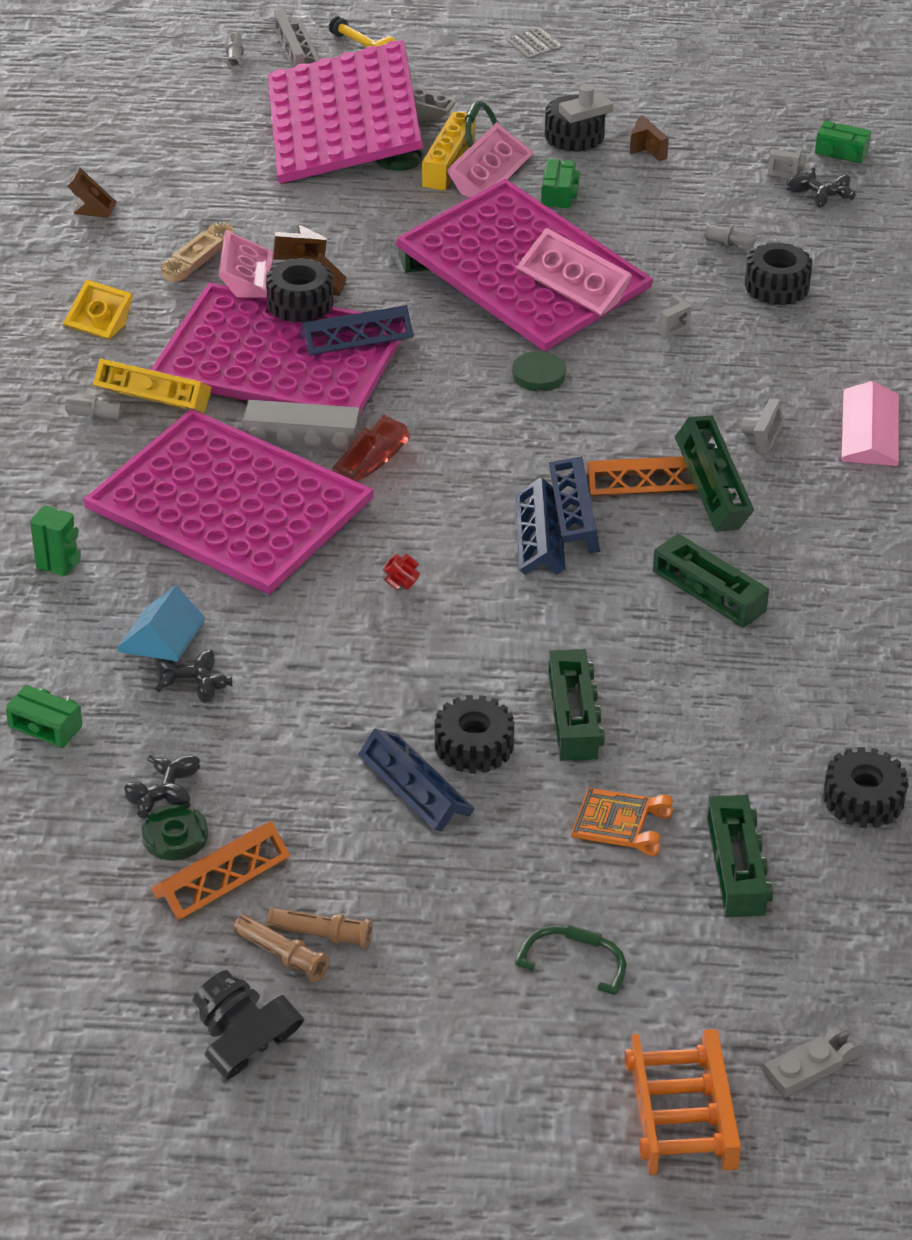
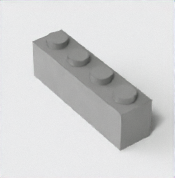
M248 400L243 419L244 432L276 445L355 450L360 431L359 408Z

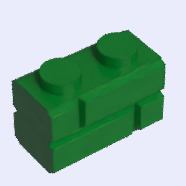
M824 120L817 133L815 154L862 164L869 151L871 130L839 123L835 124L834 122Z
M548 158L546 160L541 186L542 204L547 207H554L556 205L557 208L568 209L571 206V200L577 199L580 171L576 170L574 160H563L562 162H560V159Z
M45 505L30 520L36 568L47 572L52 570L54 574L65 576L68 575L73 567L79 564L81 559V551L77 549L76 543L79 530L74 526L73 513L63 510L57 511L56 508Z
M25 684L18 692L17 697L14 696L6 706L8 727L64 748L71 740V737L75 736L82 728L81 706L70 698L62 699L52 695L44 688L37 689Z

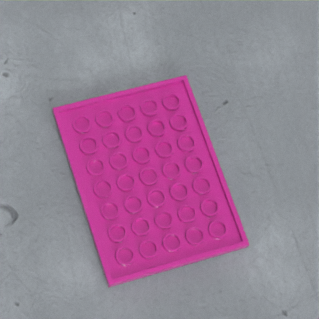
M404 40L390 41L385 45L370 46L361 51L346 52L341 56L322 58L317 62L302 63L293 68L278 69L268 74L276 168L280 184L423 149Z
M507 179L495 183L400 235L396 240L398 248L544 352L603 317L516 269L545 228L631 273L632 277L619 303L604 315L651 288L653 278Z
M208 282L150 370L203 382L212 387L210 393L213 395L236 398L242 401L261 400L358 407L360 416L401 340L308 356L305 339L301 340L299 328L302 325L301 322L280 320V317L272 315V312L268 309L267 297H236L228 286ZM332 306V310L326 313V316L323 318H318V320L363 312ZM404 322L388 325V328L395 333L406 332ZM379 327L363 329L361 332L370 338H374L379 335L381 329ZM349 331L337 333L336 337L346 343L351 342L356 334ZM386 332L382 334V336L389 335ZM326 336L312 338L314 348L323 347L329 341V338ZM358 336L355 341L363 339ZM334 341L330 343V345L337 344Z
M190 409L83 498L85 508L270 595L373 499V489Z

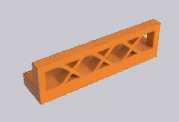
M683 456L588 461L585 465L590 496L697 491L695 484H685L677 477L680 472H689ZM666 473L671 479L665 485L657 486L649 479V476L651 474ZM623 475H638L643 480L636 487H628L620 479ZM610 476L614 482L608 488L596 489L595 477ZM674 480L678 485L669 484ZM644 482L650 485L641 487ZM616 483H618L622 488H613V487L615 486Z
M270 821L254 828L152 886L151 889L157 899L165 896L176 919L180 920L291 855L273 822ZM269 837L278 852V855L271 859L258 856L261 842ZM253 847L252 853L246 852V850ZM238 855L250 859L247 873L244 875L231 871L234 857ZM256 861L263 863L255 868ZM226 862L225 869L218 867ZM209 871L223 875L220 888L216 891L203 887L206 873ZM229 877L235 879V880L231 881L230 883H228ZM198 878L197 885L190 883ZM181 887L195 890L192 904L182 909L174 894V891ZM201 893L208 894L204 898L200 899Z

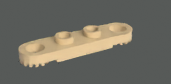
M219 222V224L214 223L211 227L209 226L207 231H202L175 252L171 259L162 263V277L172 282L185 279L222 250L224 234L226 230L234 233L233 226H230L229 223L226 225V222L223 224Z

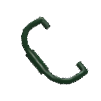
M483 101L473 103L465 117V135L469 148L474 144L471 124L475 121L480 107L486 111L493 125L496 122L498 123L490 106Z
M568 925V927L548 926L531 933L522 944L515 959L516 966L533 971L535 962L525 960L530 947L541 937L552 934L565 935V938L596 947L603 946L609 949L616 957L618 968L612 985L599 982L598 990L616 995L621 987L627 966L623 952L614 942L603 938L600 933Z

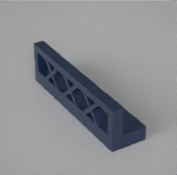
M407 305L305 322L299 328L301 340L305 339L308 356L414 337ZM404 322L406 332L395 333L388 328V325ZM379 327L381 329L379 335L374 338H370L361 332L363 329ZM349 331L356 334L351 342L346 343L336 337L337 333ZM384 332H386L387 334H389V335H386V336H382V334H383ZM320 336L329 338L325 346L314 348L312 338ZM358 336L363 339L355 341ZM332 341H334L335 343H337V344H334V345H330V343H331Z
M583 457L549 462L563 543L586 539L589 554L600 552ZM573 468L567 476L556 473V471ZM567 486L575 489L569 495L561 492ZM570 504L579 507L573 513L565 510ZM573 523L584 527L583 529L567 531Z
M540 477L515 494L519 570L526 575L544 563L557 575L566 569L564 543L553 487L544 478ZM531 497L528 504H525V500ZM532 512H535L532 518L530 519L529 523H527V520L531 516ZM536 531L530 542H528V539L530 538L532 533ZM537 550V555L530 559L534 551Z
M374 729L358 753L433 830L442 832L454 813L471 816L475 810L399 734Z

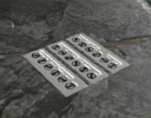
M542 27L505 38L527 57L564 46Z

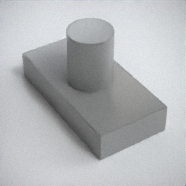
M591 84L580 85L579 98L559 103V113L570 123L613 112V103L602 92L594 94V86Z
M769 399L760 418L743 417L741 431L743 434H754L758 454H769L784 424L780 399Z

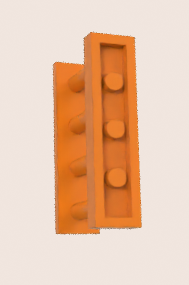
M718 1029L703 1030L702 1044L696 1045V1049L642 1052L639 1034H632L631 1049H625L626 1071H632L643 1133V1138H639L641 1161L647 1160L649 1175H657L658 1160L661 1155L714 1152L715 1156H721L723 1170H738L741 1144ZM697 1063L698 1067L704 1068L705 1073L701 1075V1078L647 1081L645 1066ZM702 1092L703 1096H709L710 1099L707 1107L652 1110L650 1095ZM708 1122L709 1126L715 1125L716 1133H713V1137L657 1140L655 1125Z

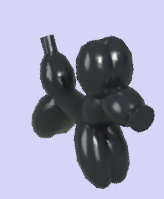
M811 168L805 175H795L787 180L786 189L788 191L802 192L809 188L816 192L815 205L817 207H823L827 203L828 196L838 194L844 199L849 198L851 201L856 196V193L850 189L851 179L847 174L839 176L836 184L824 185L816 181V169Z
M211 649L200 653L195 660V664L191 666H176L172 660L156 658V666L161 673L158 680L159 684L155 688L157 692L172 685L176 678H195L199 683L197 696L201 702L207 703L214 696V689H223L227 685L232 687L233 681L232 676L226 677L223 674L211 676L210 671L215 664L214 651Z
M149 755L147 760L153 763L158 773L163 775L161 785L157 784L147 788L141 782L132 781L128 782L124 787L125 798L130 803L137 805V815L140 818H147L149 812L153 809L154 802L161 801L164 798L171 805H185L186 809L191 806L189 793L182 786L175 784L176 778L181 779L194 775L200 769V759L197 756L189 755L182 756L171 762L167 758H155Z

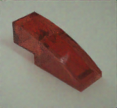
M383 414L371 430L364 428L334 464L332 471L356 482L369 476L388 462L410 439L406 424Z

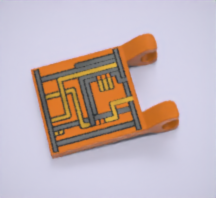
M588 787L572 829L571 837L632 847L647 855L656 856L661 849L660 844H658L660 834L654 831L641 833L648 811L662 819H669L672 816L673 808L671 806L673 798L669 795H659L651 798Z

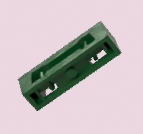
M713 415L688 417L675 435V440L714 531L739 530L754 512V508ZM711 437H713L718 448H715L714 443H709ZM728 488L736 489L741 503H733L737 495L735 492L731 494Z
M679 533L654 549V573L742 628H745L767 611L768 587ZM681 569V576L685 577V580L675 575L674 572ZM724 597L729 599V606L738 605V613L724 605Z
M586 649L549 650L548 677L560 761L598 759L599 746H604V728L598 727V724L601 723L600 705L594 704L598 698L597 683H591V680H594L593 661H588ZM578 684L577 699L580 717H571V726H569L570 707L567 691H575V685Z
M748 794L709 796L706 819L725 918L765 916L767 902H772L773 888L771 881H766L765 879L768 872L766 856L760 855L762 851L761 832L755 831V827H757L756 808H751ZM740 832L739 848L744 871H736V882H734L735 860L731 840L737 839V833Z

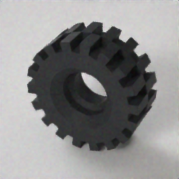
M466 695V700L461 701L460 697L453 699V705L448 702L445 703L443 711L439 710L435 719L434 746L439 759H445V765L448 767L455 764L456 771L463 772L464 768H468L471 774H476V769H482L483 773L490 772V766L492 765L495 769L501 767L502 761L507 762L510 759V753L512 754L514 750L515 722H513L512 712L508 713V707L504 704L499 707V701L494 698L490 702L486 701V696L479 695V699H473V695ZM481 730L483 733L471 734L465 731Z
M858 747L857 752H853L851 748L846 749L844 756L840 753L835 755L834 761L831 760L828 764L824 784L823 799L824 802H827V809L830 812L835 810L834 816L839 820L845 817L846 824L853 825L854 821L859 822L860 828H867V823H872L873 828L881 827V821H884L886 825L892 823L893 817L897 819L901 815L908 788L907 771L905 768H901V762L898 759L891 761V754L885 752L883 755L878 754L879 749L872 748L871 752H865V747ZM860 782L870 783V784L874 785L875 787H872V788L862 787V786H860V785H858V784H856V783H860Z

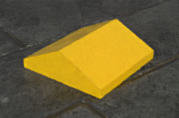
M86 279L63 324L64 326L110 340L126 324L133 295L130 292Z

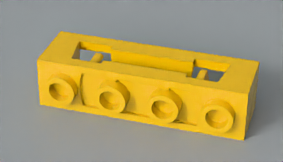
M452 112L422 161V187L447 190L452 181L447 172L448 168L469 149L465 135V117L467 113ZM476 119L471 124L473 142H475Z
M102 358L99 359L93 382L94 386L107 391L187 410L193 409L204 414L212 388L200 381Z

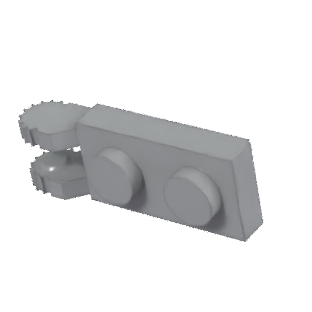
M841 1024L830 1029L824 1037L821 1035L765 1063L763 1072L781 1094L787 1097L842 1069L844 1064L861 1055L864 1045L858 1039L844 1044L837 1052L834 1047L845 1042L851 1033L845 1024Z

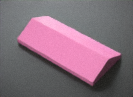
M496 122L448 168L447 172L460 194L472 197L503 179L508 180L532 157L534 152Z
M545 228L516 267L518 271L600 316H603L619 303L632 277L631 273L548 228Z
M226 230L218 276L236 297H267L266 275L272 267L273 251Z
M874 381L844 389L842 462L898 466V393Z

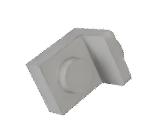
M798 146L796 153L771 149L767 175L782 178H791L798 175L799 170L803 171L805 167L806 156H802L803 147Z
M676 294L670 297V307L660 312L659 334L665 339L690 328L692 306Z

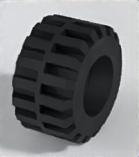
M579 95L557 97L546 106L545 139L550 145L565 151L580 152L596 148L604 139L606 114L570 123L559 113V103L577 99Z
M771 242L753 248L747 257L745 275L747 293H750V296L758 299V301L771 305L794 304L796 301L803 300L804 296L808 295L810 289L812 258L802 248L795 247L789 243Z
M304 258L289 259L285 262L277 263V266L271 267L270 271L267 272L268 309L272 312V315L280 317V320H288L292 323L316 321L318 318L326 316V313L332 310L333 275L330 269L325 267L323 263Z

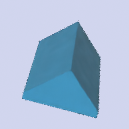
M175 585L146 607L119 644L118 652L178 661L204 623L205 616L180 588Z

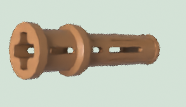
M271 907L267 916V927L271 929L329 938V941L336 945H339L340 942L360 945L361 949L366 950L372 938L373 920L369 918L360 921L345 918L344 914L328 917Z
M242 914L241 919L238 917L234 923L233 932L276 955L282 959L281 961L286 968L299 970L306 974L307 980L313 983L318 982L325 975L330 963V958L327 954L312 951L300 939H287L246 914Z

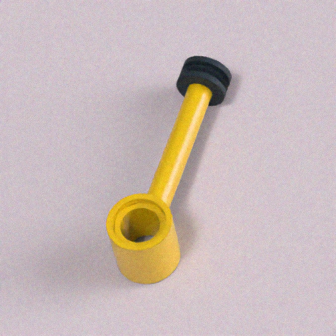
M335 16L329 23V31L338 37L345 35L365 47H377L385 45L390 41H396L391 36L374 41L348 27L347 20L340 16Z

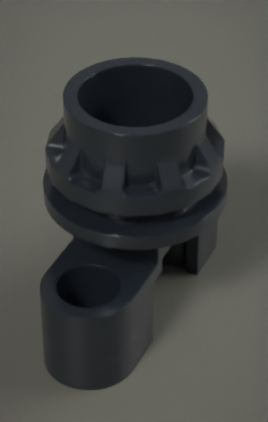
M228 970L221 971L206 981L195 993L192 1000L199 1009L200 1021L208 1027V1032L211 1036L217 1037L222 1035L206 1050L205 1057L225 1080L235 1077L246 1069L250 1061L249 1056L258 1050L264 1052L269 1047L268 1043L272 1040L279 1045L294 1034L305 1020L284 995L276 997L259 1009L256 1006L260 997L259 993L255 989H250V985L245 980L234 978Z

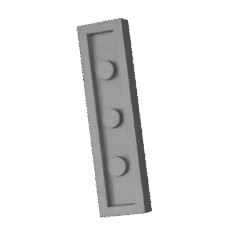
M284 9L274 10L275 31L292 68L298 64L313 63L320 60L302 21L289 22Z

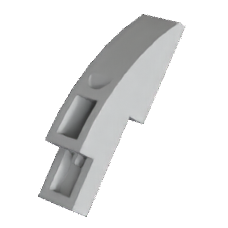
M413 88L419 122L447 116L456 104L455 99L448 98L445 95H437L426 92L423 89Z

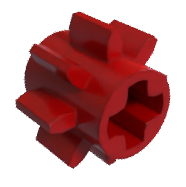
M407 553L403 557L395 554L383 568V571L387 574L384 581L396 590L401 586L405 590L409 589L420 576V572L416 570L419 563Z

